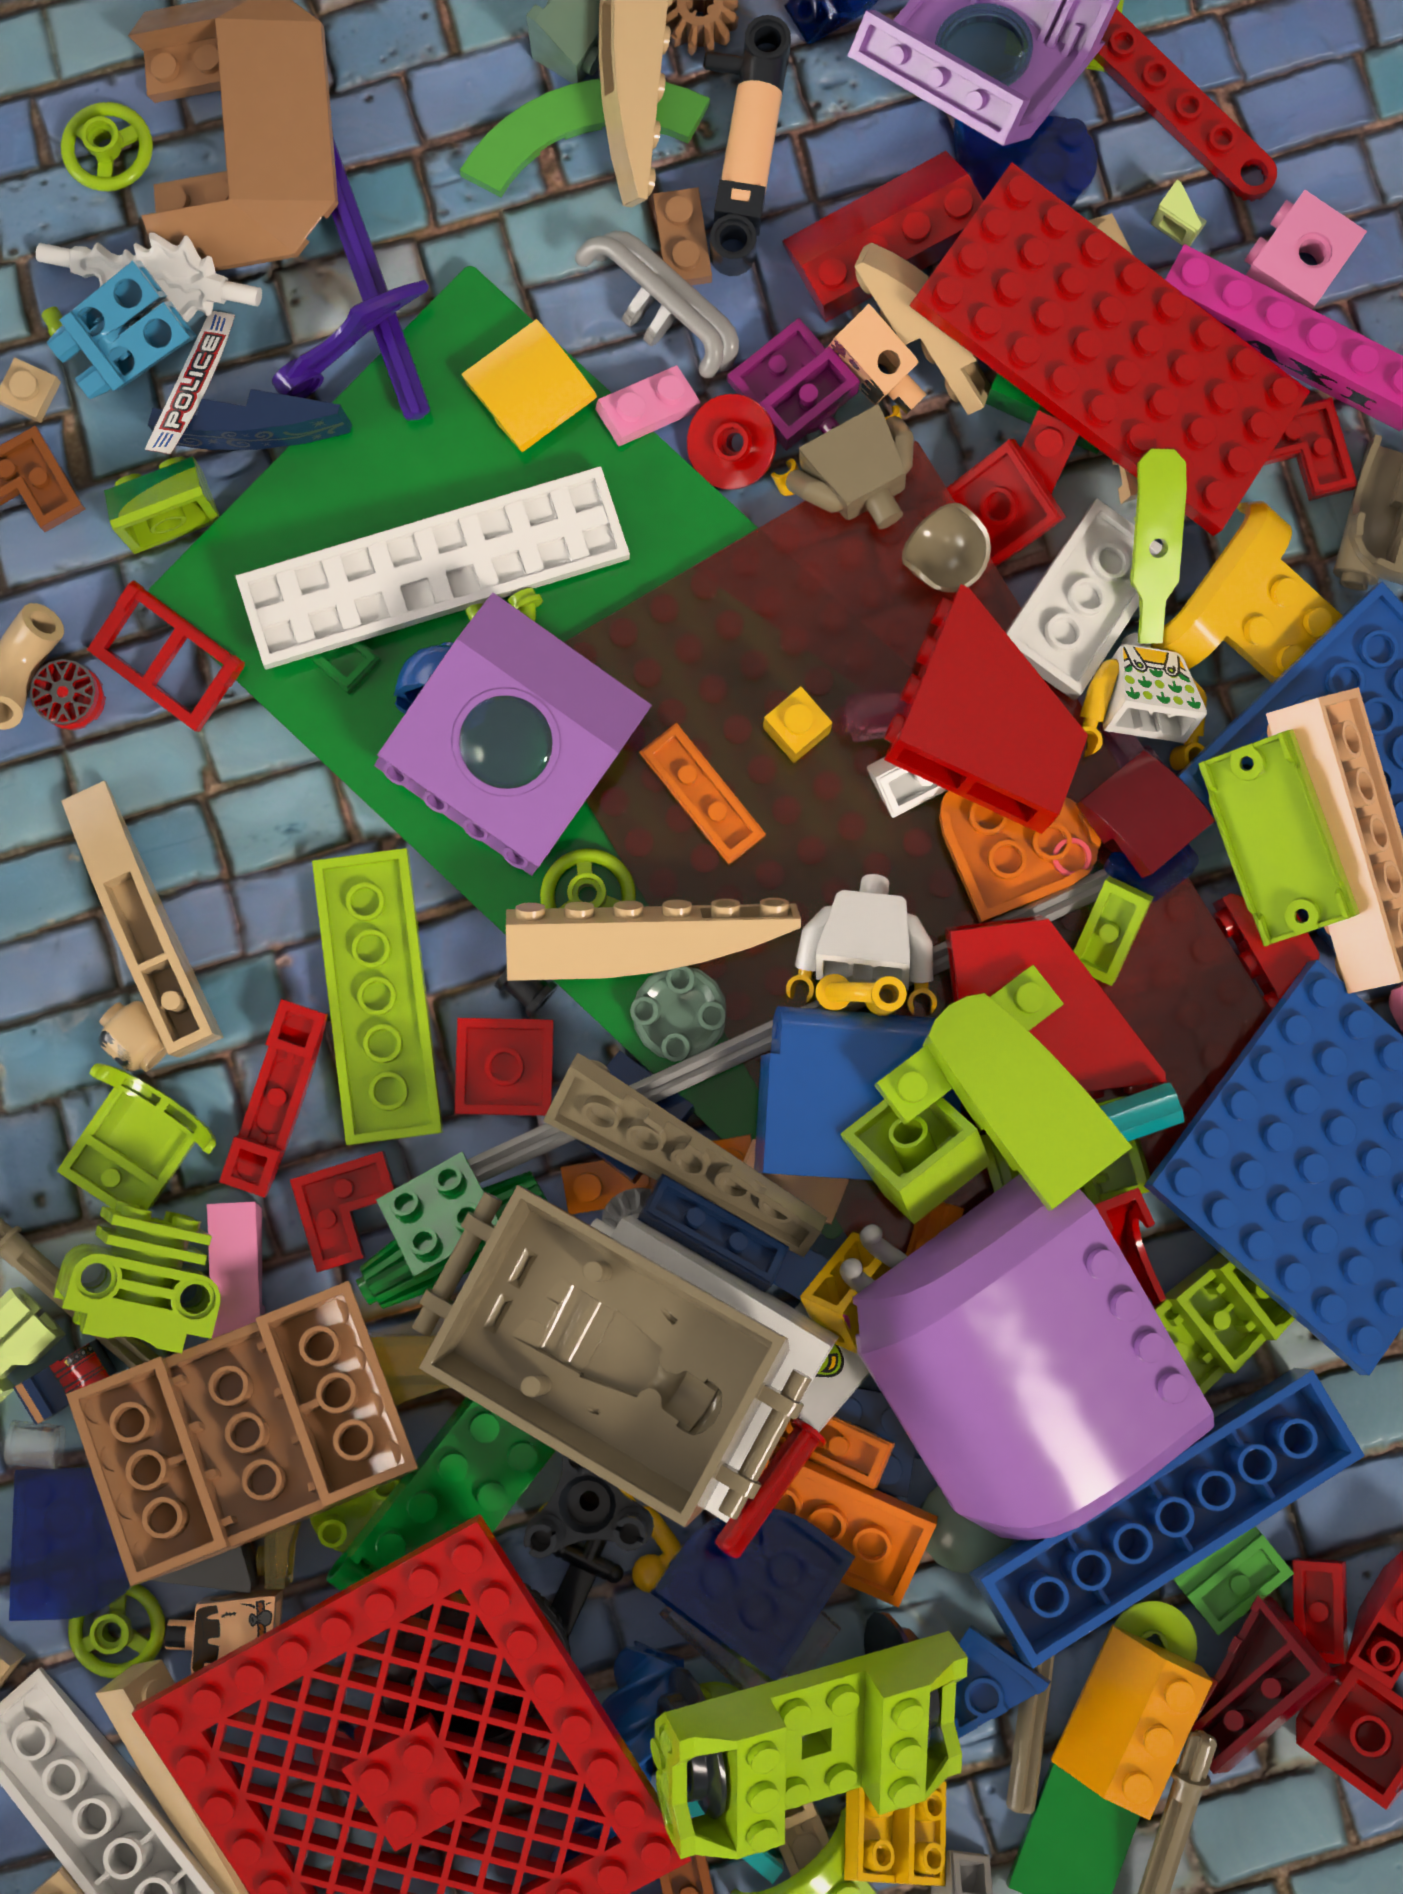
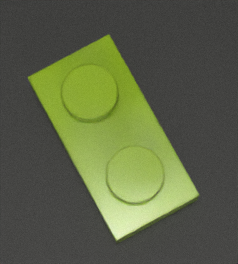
M1111 876L1105 880L1074 949V953L1093 978L1110 986L1116 981L1154 896Z

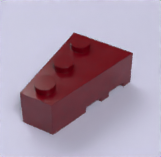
M1257 1595L1248 1618L1239 1634L1234 1636L1227 1648L1228 1653L1214 1677H1211L1213 1683L1190 1731L1202 1730L1215 1737L1217 1747L1210 1765V1771L1213 1774L1226 1773L1232 1770L1338 1677L1273 1597Z

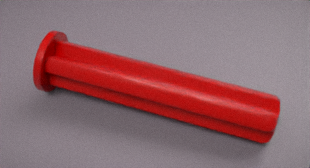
M799 1419L792 1421V1432L758 1479L761 1487L755 1498H748L737 1520L730 1518L717 1536L715 1544L728 1556L737 1559L742 1555L816 1447H824L826 1444L825 1438L804 1421Z

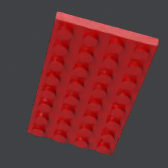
M1013 162L1005 170L909 305L1137 478L1138 461L1148 450L1175 449L1186 461L1187 492L1185 515L1212 536L1217 535L1223 530L1310 393V390L1190 298L1183 295L1181 291Z

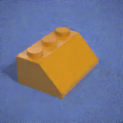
M1112 1624L1054 1750L1051 1761L1102 1798L1150 1820L1213 1681L1202 1666Z

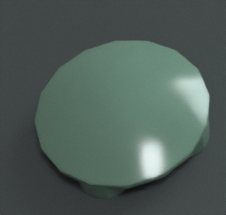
M688 966L656 972L649 976L637 991L630 1009L631 1017L634 1021V1029L643 1045L657 1056L674 1062L684 1061L714 1047L723 1035L728 1017L726 1000L716 981L702 970Z
M936 1486L928 1494L926 1500L919 1508L938 1516L936 1528L926 1547L927 1552L938 1564L953 1572L969 1573L1009 1548L1014 1540L1000 1538L954 1512L939 1486Z

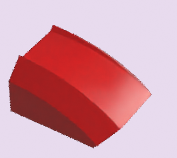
M1347 1662L1344 1665L1341 1664L1332 1668L1338 1677L1308 1702L1297 1715L1296 1744L1382 1808L1389 1810L1403 1790V1698L1384 1684Z

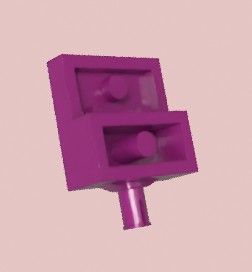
M797 318L727 375V382L737 394L750 397L765 408L774 424L776 440L786 451L807 434L816 432L819 429L824 434L839 426L840 424L834 416L841 406L858 393L860 380L830 346L826 349L800 318Z

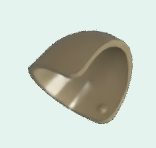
M960 503L946 504L933 511L914 529L903 548L902 562L916 577L930 587L942 592H956L960 584L967 587L973 585L985 571L990 559V537L980 519L967 507Z

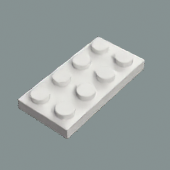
M1098 498L1090 505L1006 631V634L1039 675L1073 701L1083 693L1139 606V595L1130 583L1135 525ZM1154 540L1149 549L1151 555L1158 554L1162 549V545Z

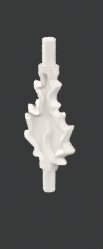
M149 233L152 247L147 249L135 243L133 247L136 255H133L126 249L123 255H116L100 243H96L92 250L83 246H74L72 249L44 243H39L36 248V260L38 262L70 268L71 273L80 275L85 279L96 276L99 278L100 287L132 260L141 261L167 295L166 298L152 307V310L162 302L171 301L186 322L197 311L203 312L207 317L210 316L214 302L225 304L226 300L258 307L262 299V289L260 287L228 281L227 277L217 274L212 257L207 256L201 259L188 236H184L181 243L176 246L156 233Z

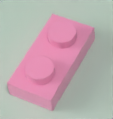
M676 365L598 399L595 410L617 445L622 446L696 413L701 402Z

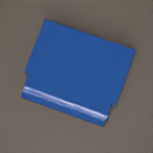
M777 1006L772 1025L771 1053L761 1055L754 1170L765 1174L872 1180L843 1141L840 1133L884 1100L874 1085L923 1048V1043L936 1017L895 1014L878 1016L868 1012ZM952 1089L943 1098L961 1114V1101Z

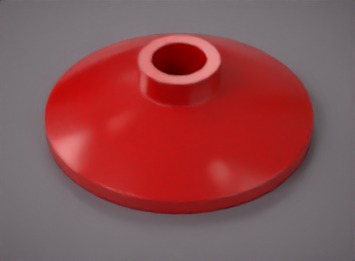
M724 394L714 397L699 408L690 423L687 434L689 459L693 468L712 486L729 490L750 486L767 472L775 456L777 440L772 419L765 408L750 397L740 394ZM736 434H740L744 441L743 447L739 451H735L732 447V439Z

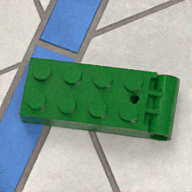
M465 1397L416 1460L419 1469L403 1476L353 1542L336 1560L327 1575L326 1581L342 1591L478 1514H481L493 1533L556 1450L468 1397Z

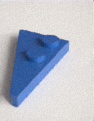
M973 1625L968 1628L959 1642L960 1647L968 1657L967 1677L956 1683L954 1722L958 1739L977 1729L978 1726L1006 1713L1009 1709L1030 1697L1042 1693L1051 1682Z

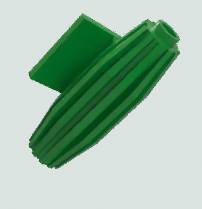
M460 1152L376 1199L395 1239L360 1266L363 1276L356 1279V1283L369 1305L378 1302L380 1307L385 1309L423 1295L427 1288L433 1289L464 1231V1228L461 1227L463 1220L468 1212L474 1213L484 1192L490 1193L503 1201L491 1222L495 1226L517 1185L547 1200L532 1172L528 1171L482 1188L463 1152ZM481 1241L464 1274L472 1270L486 1241Z

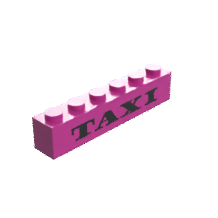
M1183 245L1165 279L1287 374L1398 431L1403 429L1402 355L1190 246Z

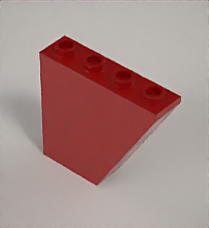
M960 584L951 599L942 597L935 609L930 623L937 626L933 637L930 635L926 636L917 653L915 661L922 664L918 676L912 673L903 688L900 700L905 702L906 706L902 715L896 712L886 730L884 739L891 743L884 760L1043 834L1060 815L1088 734L972 590Z
M1037 915L944 927L953 1003L966 996L983 993L991 997L1030 966L1034 965L1064 1004L1029 1030V1032L1066 1068L1093 1099L1104 1097L1105 1089L1123 1087L1124 1093L1135 1094L1153 1088L1152 1083L1166 1082L1163 1068L1048 918Z

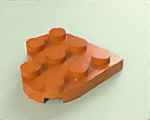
M951 791L944 795L940 804L939 821L942 835L979 923L989 921L1074 885L1088 875L1090 869L1097 861L1101 839L1078 809L1076 803L1070 798L1065 799L1060 815L1043 834ZM1072 838H1078L1089 846L1092 860L1088 869H1082L1086 861V855L1079 845L1072 843ZM1067 839V844L1061 847L1059 853L1052 855L1055 846L1062 840ZM1058 860L1065 870L1075 872L1069 876L1062 875L1056 870L1052 861Z

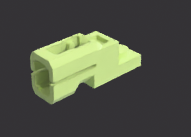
M21 1287L10 1288L0 1298V1403L14 1391L13 1387L15 1385L7 1376L18 1365L37 1363L66 1335L47 1312H44L40 1317L36 1315L42 1307Z

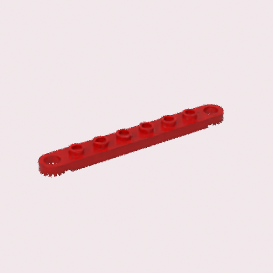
M1116 8L1102 38V41L1106 43L1094 59L1217 179L1220 178L1229 187L1231 192L1235 193L1234 196L1237 198L1241 197L1243 201L1250 200V202L1262 199L1269 193L1277 179V167L1273 159ZM1246 165L1247 167L1253 165L1252 167L1257 166L1258 170H1262V175L1264 174V182L1257 186L1247 184L1241 177V168L1243 169Z

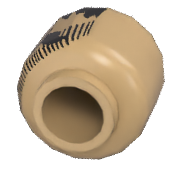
M134 1001L126 1006L118 1002L108 1009L100 1019L99 1023L104 1028L99 1036V1044L124 1070L132 1072L141 1068L144 1072H147L156 1066L167 1054L143 1001Z

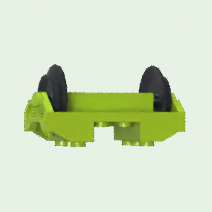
M876 1611L873 1612L866 1622L864 1633L865 1655L709 1700L705 1699L699 1684L689 1670L682 1667L674 1668L669 1675L668 1693L661 1695L657 1701L655 1738L650 1740V1748L657 1767L656 1789L665 1829L680 1859L694 1855L740 1859L756 1853L766 1852L772 1848L785 1845V1810L797 1808L804 1804L862 1787L878 1815H882L926 1801L947 1777L960 1774L962 1770V1751L954 1722L956 1683L967 1677L968 1657L951 1632L946 1631L919 1639L911 1629L901 1627L889 1613ZM697 1801L705 1814L691 1818L687 1802Z

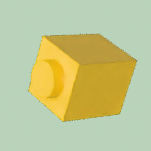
M800 686L764 717L763 729L789 759L795 763L830 733L833 722Z

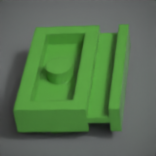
M1255 1526L1172 1580L1179 1586L1211 1629L1219 1636L1250 1610L1257 1595H1269L1294 1573Z

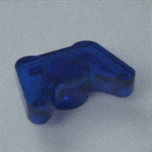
M1188 843L1153 874L1141 878L1126 855L1121 852L1111 853L1104 865V869L1111 877L1154 896L1152 902H1155L1188 878L1197 867L1199 858Z

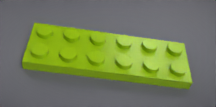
M403 848L313 860V875L346 1145L444 1133L409 850Z

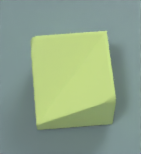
M1178 179L1159 204L1151 221L1152 226L1182 246L1184 244L1191 246L1207 222L1196 214L1182 183Z

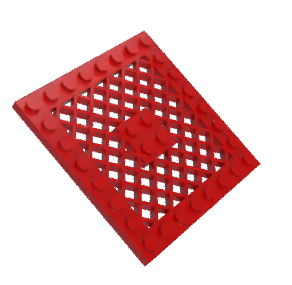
M481 1514L476 1515L136 1705L131 1713L250 1894H318L314 1886L326 1888V1894H334L335 1891L345 1894H416L408 1892L412 1877L439 1884L437 1894H445L446 1886L474 1894H630L692 1861V1856L680 1859L666 1832L657 1792ZM461 1589V1591H462L463 1594H459V1593H455V1592H456L457 1590ZM434 1604L430 1621L412 1617V1615ZM442 1606L468 1612L469 1617L466 1629L462 1630L439 1624L438 1620ZM477 1616L491 1637L473 1632ZM390 1628L386 1645L369 1640ZM401 1630L426 1637L422 1654L396 1648L395 1643L398 1631ZM436 1639L461 1646L457 1663L431 1657L433 1640ZM469 1648L497 1655L493 1672L465 1666ZM347 1652L343 1668L325 1664ZM358 1654L381 1660L379 1676L374 1677L352 1671L355 1655ZM504 1658L517 1679L500 1675ZM390 1664L417 1670L414 1687L387 1680ZM425 1673L453 1679L449 1696L422 1689ZM303 1676L300 1692L283 1688ZM315 1678L338 1684L339 1687L335 1701L310 1695L312 1679ZM460 1682L488 1688L484 1705L458 1699L457 1694ZM350 1687L373 1693L371 1709L367 1710L344 1704L347 1688ZM500 1691L523 1697L520 1714L492 1708L495 1692ZM382 1696L409 1703L406 1719L379 1713ZM261 1699L257 1715L240 1711ZM530 1701L533 1702L544 1721L527 1717ZM270 1702L296 1708L293 1723L288 1724L266 1718ZM417 1705L445 1712L441 1728L431 1712L414 1721ZM305 1711L331 1717L328 1732L323 1733L301 1727ZM452 1714L480 1721L476 1738L448 1731ZM342 1720L365 1726L363 1742L336 1736L339 1721ZM218 1723L216 1734L214 1735L210 1727ZM487 1724L514 1730L515 1734L511 1747L483 1740ZM227 1726L253 1732L250 1747L224 1741ZM374 1729L392 1733L371 1745ZM522 1733L549 1739L547 1755L543 1756L518 1749ZM262 1734L288 1741L285 1756L260 1751ZM557 1742L570 1762L554 1758ZM297 1744L323 1750L320 1766L294 1760ZM455 1750L472 1754L468 1770ZM332 1753L348 1757L342 1765L341 1770L343 1772L328 1768ZM479 1756L507 1763L503 1780L476 1773ZM232 1761L245 1764L243 1777ZM514 1766L541 1772L542 1775L538 1789L510 1782ZM254 1768L279 1773L277 1789L252 1783ZM549 1775L577 1782L573 1798L545 1791ZM289 1776L314 1782L312 1798L286 1792ZM584 1784L597 1804L580 1800ZM324 1785L350 1792L347 1807L320 1801ZM482 1792L498 1796L495 1812L478 1808L482 1805L484 1798ZM358 1796L369 1813L355 1810ZM505 1799L534 1805L530 1821L502 1814ZM259 1803L273 1806L270 1819ZM540 1808L568 1814L565 1829L562 1830L537 1823ZM281 1809L307 1815L304 1830L278 1824ZM580 1817L603 1823L600 1838L596 1839L573 1833L572 1829L575 1818ZM316 1818L342 1824L339 1839L313 1833ZM455 1820L452 1835L435 1831ZM462 1822L489 1828L487 1844L459 1837ZM612 1826L617 1836L607 1840ZM354 1827L377 1833L374 1849L347 1842L350 1828ZM497 1831L524 1837L525 1841L522 1852L519 1853L494 1846ZM385 1837L395 1852L412 1843L409 1858L382 1851ZM532 1840L560 1847L556 1862L530 1856L529 1851ZM286 1844L300 1848L297 1860ZM420 1845L447 1852L444 1866L416 1860ZM567 1849L583 1853L564 1863ZM308 1850L334 1856L331 1871L305 1865ZM454 1854L482 1861L479 1875L476 1876L451 1869ZM345 1859L368 1865L369 1869L366 1880L339 1874L342 1860ZM489 1863L517 1870L513 1885L485 1878ZM377 1868L404 1875L401 1890L374 1883ZM524 1872L540 1876L521 1886Z

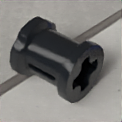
M507 969L494 985L499 991L505 989L525 1006V1014L530 1018L545 1005L558 988V985L553 981L549 983L545 980L507 981Z

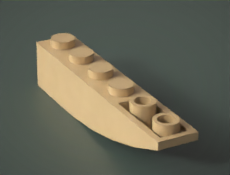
M600 0L598 58L602 107L611 160L622 204L625 207L632 208L646 201L655 185L656 172L651 167L652 152L658 144L661 131L660 122L656 120L657 104L662 99L665 90L666 79L665 74L661 73L662 56L666 53L670 42L671 32L670 27L666 26L667 8L670 7L673 0Z
M102 781L61 800L110 927L168 1055L181 1058L224 1038L107 782Z
M782 898L762 899L760 904L740 905V902L734 899H717L712 901L711 905L692 906V903L686 900L665 901L662 906L643 907V904L637 901H620L615 903L614 907L594 908V905L588 902H571L566 904L565 908L547 909L540 903H522L517 905L515 909H506L507 981L613 978L655 973L703 963L752 948L800 929L801 917L796 903L789 904L788 900Z
M162 1659L133 1664L96 1692L97 1698L168 1818L223 1894H250L131 1714L137 1704L175 1684Z

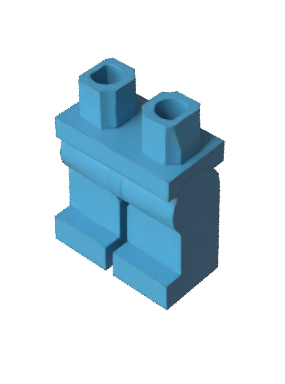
M132 260L77 307L59 319L63 326L57 329L47 341V345L62 363L67 362L80 351L84 352L93 365L77 376L75 380L89 399H93L109 392L111 389L112 391L123 389L178 348L183 347L196 338L197 335L171 301L162 302L129 327V323L167 297L141 261Z

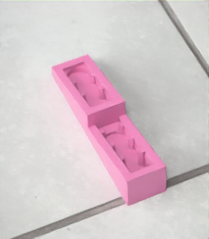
M256 1202L207 1204L208 1234L212 1236L210 1246L208 1245L209 1277L218 1286L221 1294L220 1307L212 1339L256 1322L255 1318L265 1314V1306L262 1305V1208Z

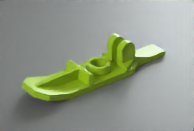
M1150 449L1137 463L1138 492L1136 516H1134L1135 531L1132 569L1130 570V583L1139 595L1138 643L1140 644L1163 643L1166 600L1179 583L1187 492L1186 461L1175 449ZM1155 539H1161L1163 544L1161 551L1156 555H1151L1149 550L1151 543Z

